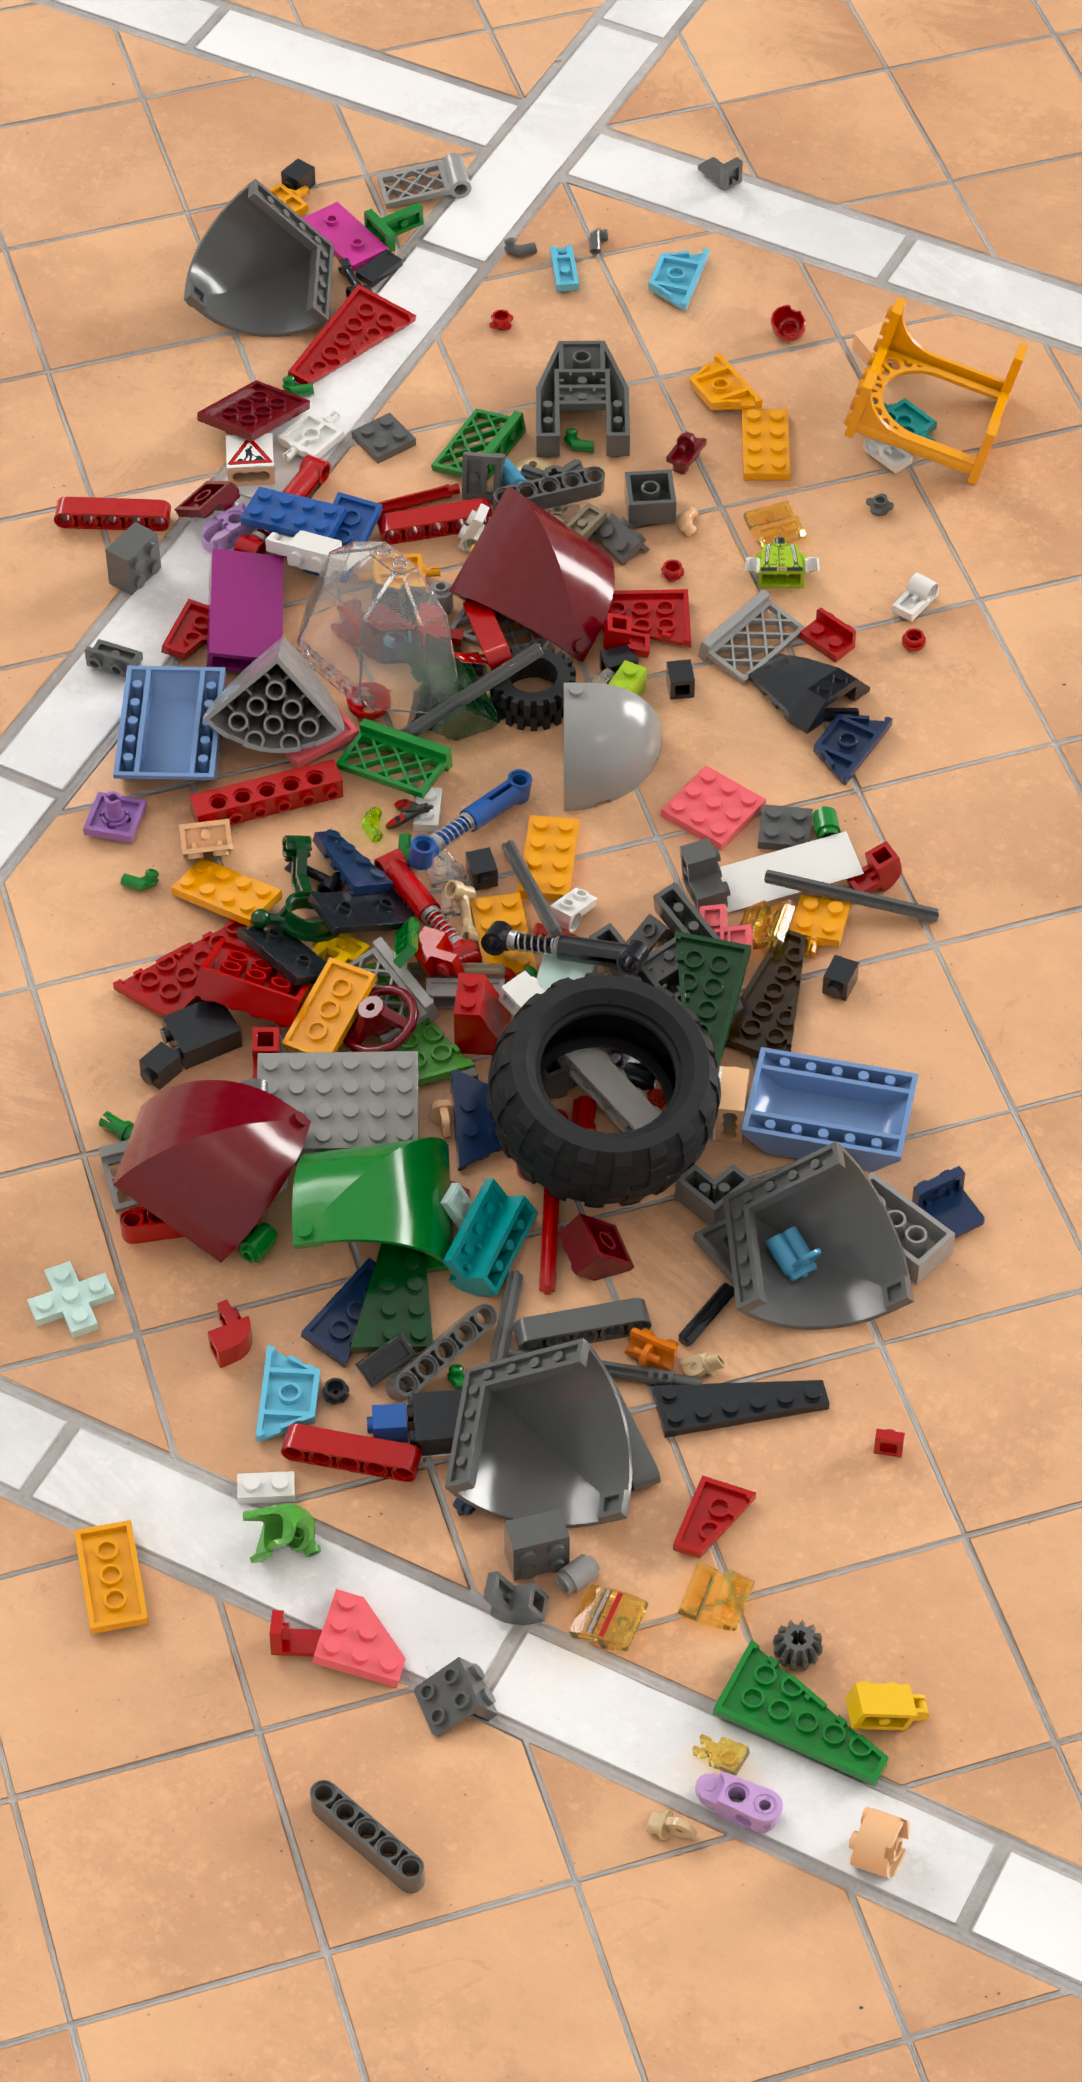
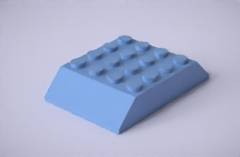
M127 665L113 777L120 779L169 780L218 779L222 735L207 724L203 717L211 704L226 688V668Z
M761 1047L741 1133L766 1154L801 1159L837 1141L855 1159L863 1171L874 1172L901 1161L919 1074Z

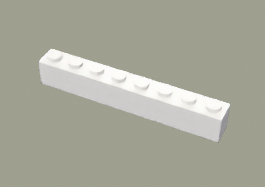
M523 971L501 987L498 1000L514 1016L529 998L536 993L542 994L545 991L541 988L539 981L535 977H531L526 971ZM585 1048L561 1056L570 1069L569 1076L575 1080L591 1099L596 1101V1105L622 1132L641 1128L652 1122L662 1113L657 1106H653L646 1099L644 1092L640 1088L635 1087L628 1080L626 1073L622 1069H618L611 1062L609 1055L604 1050Z

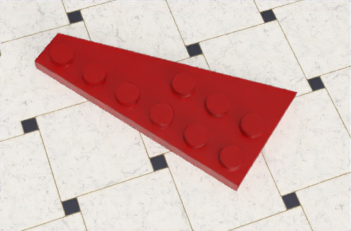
M358 284L289 369L288 376H294L295 381L301 385L314 384L415 322L416 315Z
M688 589L616 590L613 592L608 613L630 616L631 631L650 634V639L691 648Z
M230 920L225 923L224 928L214 933L209 931L202 935L203 939L193 944L189 942L156 960V964L145 970L140 968L134 971L133 976L124 981L119 979L113 982V988L160 1017L193 1005L201 999L199 996L193 995L200 966L220 938L249 947L237 936L238 927H246V925Z

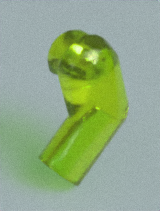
M374 806L366 812L361 826L370 839L376 843L383 837V834L377 828L381 820L382 811Z

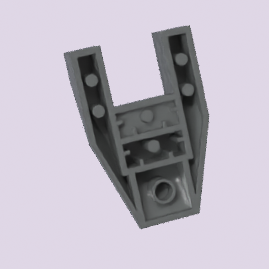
M558 341L536 387L537 457H560V411L605 410L606 456H630L629 387L606 342Z
M675 882L653 895L655 912L674 935L675 931L720 939ZM611 923L589 936L591 939L626 943ZM673 938L649 953V957L641 970L633 976L642 978L641 982L650 984L655 988L661 986L675 995L674 1000L681 1005L676 938ZM604 967L611 975L623 977L624 973L618 968ZM740 996L738 998L734 1015L739 1011L743 1010V1005Z

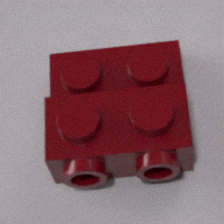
M206 481L174 510L179 517L204 519L212 515L214 511H225L234 507V502L241 497L240 491L231 481Z

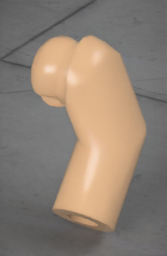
M692 506L677 521L680 531H684L686 536H691L697 529L692 523L698 516V511Z

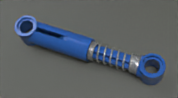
M512 770L508 774L506 781L461 810L459 816L450 821L449 824H445L444 827H441L429 836L424 834L415 836L410 845L409 864L417 870L431 868L434 858L446 846L455 843V839L459 840L460 836H465V833L477 831L513 805L526 803L530 796L532 775L526 770Z

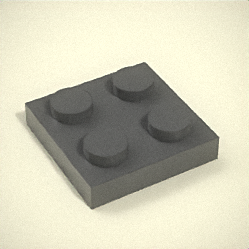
M391 413L385 414L351 431L352 438L377 464L416 446V438Z
M763 804L758 848L782 850L809 842L813 809Z

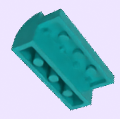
M494 1178L485 1179L442 1261L452 1273L449 1281L455 1287L476 1296L497 1295L538 1215V1211L525 1195L507 1196Z

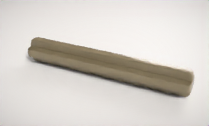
M408 963L407 969L414 978H428L422 972L419 963ZM461 963L464 968L463 973L485 974L487 978L502 979L505 977L506 968L503 963ZM437 972V974L435 975L434 978H457V977L450 976V975H449V976H444V975L440 974L439 972Z

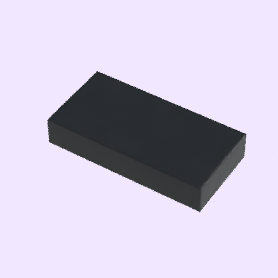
M385 250L358 269L356 277L373 287L403 266V260L390 251Z
M400 1332L356 1363L355 1366L370 1388H372L416 1357L417 1354L402 1332Z

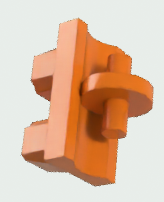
M633 1327L629 1334L630 1338L625 1354L638 1359L639 1366L647 1367L650 1364L659 1369L672 1371L679 1347L678 1342L670 1338L662 1340L655 1337L653 1331L643 1328L639 1330Z

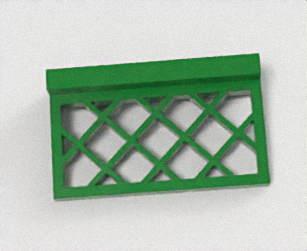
M475 409L432 463V471L462 477L461 468L463 460L457 461L456 458L463 457L464 452L476 453L484 450L482 453H502L507 456L526 432L523 413L514 411L511 416ZM478 418L487 419L486 421L475 423ZM505 423L503 426L495 428V425ZM490 426L492 428L491 430L485 432H479V430ZM476 432L475 435L464 438L466 434ZM495 436V437H494L492 440H490V441L484 442V440H483V439H486V438ZM476 441L481 442V444H477L471 447L468 446V444ZM465 446L464 449L453 452L454 448ZM454 461V463L443 465V462ZM494 464L487 465V481L494 473Z
M364 718L360 723V732L336 762L339 770L423 799L443 771L448 772L453 763L451 748ZM361 743H365L372 746L364 749H359V745ZM388 751L394 754L381 757L379 752ZM376 753V759L364 761L362 757ZM359 757L360 763L353 765L346 763L350 759ZM409 758L415 762L402 764L401 759ZM393 761H397L399 766L388 769L384 765ZM380 765L382 770L376 772L367 770V768ZM429 765L436 769L424 772L423 767ZM419 768L420 774L407 776L406 771ZM402 772L404 777L394 780L389 778V775ZM424 780L425 783L421 789L410 784Z

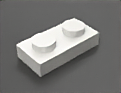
M432 787L423 799L416 797V803L432 804L434 808L429 813L419 814L414 818L413 831L435 832L439 830L442 788Z
M294 1471L237 1474L238 1504L295 1502Z

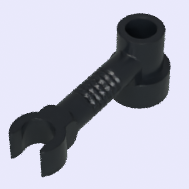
M343 258L338 259L341 267H338V271L351 284V286L346 287V298H348L358 284L361 285V283L352 271L349 259ZM369 284L363 286L366 289L372 291L371 286Z
M285 858L284 860L288 864L284 869L292 873L291 858ZM307 865V876L320 882L317 886L318 892H340V888L344 885L340 880V872H334L329 876Z

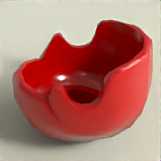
M790 305L778 307L772 313L771 326L776 337L790 342L799 339L804 334L806 320L800 310L796 311Z

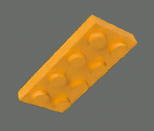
M742 409L743 480H790L788 409Z
M530 815L523 859L545 900L558 901L571 890L580 819ZM519 881L518 892H520L521 898H529Z
M201 858L171 886L172 895L246 926H254L251 923L252 912L260 908L269 911L283 898L281 889L204 858Z
M520 892L474 898L470 902L473 924L479 934L477 943L482 954V963H503L505 967L511 968L516 976L522 973L526 965H530L537 970L532 951L527 953L525 950L522 952L518 949L516 951L509 950L504 951L498 956H493L486 953L481 946V938L495 921H504L513 930L521 931L522 934L526 932L529 934Z
M330 957L282 1041L283 1048L296 1053L337 1052L359 1013V1004L368 997L378 979L376 974Z
M131 1520L74 1530L91 1634L149 1624Z

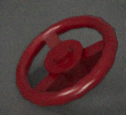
M395 985L374 986L368 997L359 1004V1016L353 1035H351L349 1029L343 1043L353 1052L395 1051L408 1041L416 1028L419 1015L416 999L406 989ZM381 995L400 997L407 1004L408 1018L386 1007L381 999ZM392 1027L403 1029L394 1039L382 1045H361L369 1034L381 1035L388 1032Z

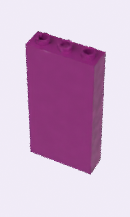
M212 548L209 570L206 667H225L226 672L241 673L282 637L284 556Z

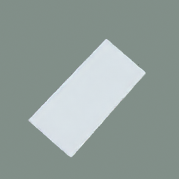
M847 831L720 867L722 872L721 880L728 883L731 894L727 897V913L802 892L765 883L764 877L767 870L829 884L864 874Z

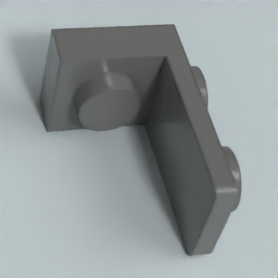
M712 157L698 165V170L724 191L742 182L743 161L738 157L724 164L715 157Z
M649 913L626 943L631 940L642 941L646 944L650 953L659 941L662 942L664 939L670 941L675 938V935L667 926Z

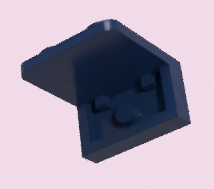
M960 1166L951 1170H945L928 1181L923 1180L913 1187L912 1196L913 1203L953 1231L955 1238L982 1226L985 1221L983 1214L963 1190L965 1172Z

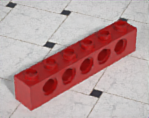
M332 759L191 794L189 797L191 813L195 823L229 819L230 825L335 800L344 797L343 780L335 760Z

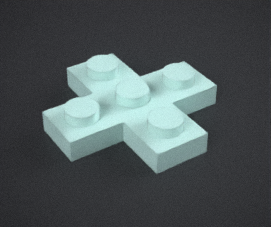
M70 1261L45 1269V1277L51 1291L27 1299L28 1307L37 1327L64 1318L72 1338L98 1330V1322L91 1308L115 1300V1293L106 1273L79 1281Z

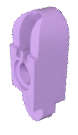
M244 502L214 515V518L203 524L202 543L203 548L207 552L212 553V548L229 550L235 546L236 541L241 535L248 536L253 532L254 527L241 525L240 517L247 507Z
M722 1771L720 1775L716 1773L704 1774L696 1782L695 1792L700 1803L716 1810V1815L745 1829L748 1828L757 1833H766L771 1831L781 1820L783 1813L782 1799L771 1789ZM739 1798L743 1801L736 1803L731 1801V1799Z

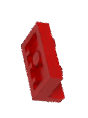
M820 607L816 610V620L800 631L799 639L836 663L855 648L856 630Z

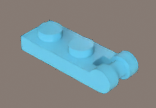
M565 245V248L550 246V259L556 291L568 292L579 290L573 246Z

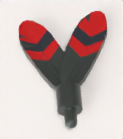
M408 799L398 800L394 806L398 811L404 813L391 819L385 827L387 829L397 828L419 814L429 813L434 806L428 803L418 804Z

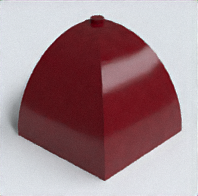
M507 487L449 592L464 602L472 600L512 619L555 644L576 660L583 662L595 642L609 611L614 592L615 570L612 559L607 552L513 488Z
M197 1080L175 1085L159 1092L141 1106L113 1185L222 1263L249 1234L282 1188L300 1155L311 1121L302 1112L297 1111L280 1098L243 1083L226 1080Z

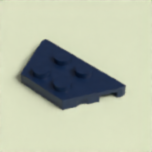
M838 714L814 744L813 752L837 779L846 785L892 726L893 718L885 717L884 721L869 720L870 716Z
M452 1070L451 1086L458 1170H463L467 1165L477 1160L481 1161L489 1157L491 1153L499 1152L502 1148L487 1105L488 1084L458 1070Z

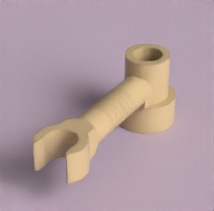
M450 880L445 886L444 893L446 899L460 904L463 924L461 936L467 941L470 939L478 941L479 934L475 926H473L470 902L474 900L476 895L475 888L466 886L460 881Z

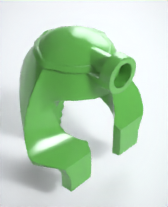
M285 1503L243 1512V1521L263 1522L256 1554L250 1557L251 1564L263 1563L274 1553L273 1549L283 1548L285 1545L292 1551H303L305 1557L315 1556L322 1551L320 1545H316L314 1539L315 1519L308 1510L297 1504Z

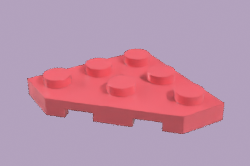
M336 1589L312 1663L397 1688L406 1658L364 1597Z

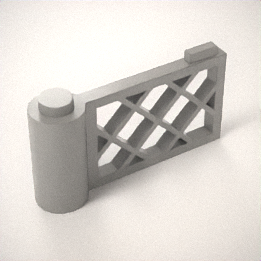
M456 153L446 155L442 162L394 172V170L377 176L386 209L452 195L455 198H464L470 194L472 188L463 159ZM439 171L435 177L428 175L429 172ZM408 177H417L413 182L407 180ZM422 180L429 181L427 186L421 185L419 183ZM390 181L395 182L393 186L384 184L385 182ZM435 184L444 187L437 190L432 189L435 186ZM401 185L408 186L405 191L398 189ZM414 189L421 191L419 194H411ZM393 194L400 196L397 199L389 200Z

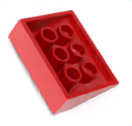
M220 938L199 968L193 995L199 996L206 1002H216L225 1005L230 1010H240L249 1013L257 1019L264 1018L273 1021L280 1027H291L314 984L294 986L250 947Z

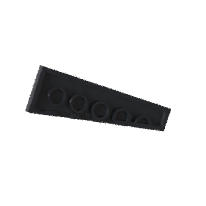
M823 1380L701 1384L700 1386L668 1384L656 1385L652 1389L664 1438L827 1410L830 1404Z

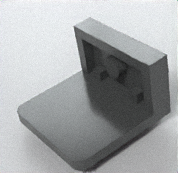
M458 1657L415 1687L414 1693L433 1735L437 1737L442 1736L472 1714L487 1720H491L498 1715L494 1706L496 1702L495 1697L486 1687L483 1681L485 1678L484 1672L478 1664H473Z

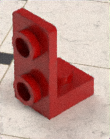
M272 1610L269 1632L271 1655L314 1657L322 1630L290 1628V1623L285 1622L284 1610Z

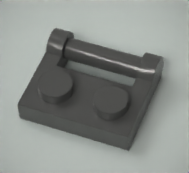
M463 453V500L485 498L489 502H493L495 490L503 487V464L506 463L505 454ZM488 464H494L493 492H487Z

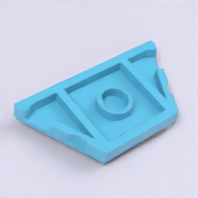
M702 249V253L689 255V251L661 254L649 280V290L681 310L686 311L709 258V249Z
M267 1345L256 1442H262L285 1434L288 1426L291 1424L311 1425L316 1420L321 1378L320 1369L310 1364H304L300 1359L292 1355L286 1357L276 1352V1348L271 1345Z

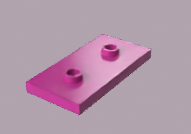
M338 202L303 218L334 245L333 254L338 259H349L352 271L363 267L383 251H389L385 244Z

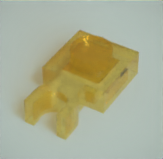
M703 1734L699 1737L700 1743L706 1747L699 1748L694 1745L692 1748L694 1756L702 1759L709 1758L710 1767L734 1776L738 1774L750 1754L749 1747L724 1737L718 1743H715L710 1737Z

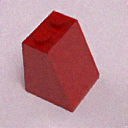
M458 973L454 1006V1043L460 1048L461 1054L493 1056L496 1043L503 1028L511 1022L512 1014L498 1000L499 994L485 974Z

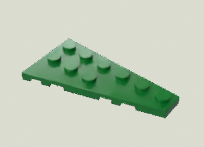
M751 1639L715 1704L713 1715L876 1787L888 1764L889 1757L865 1736L857 1734L847 1725V1721L843 1717L835 1715L827 1708V1704L794 1675H789L779 1666L777 1660L772 1656L768 1657L759 1649V1645Z

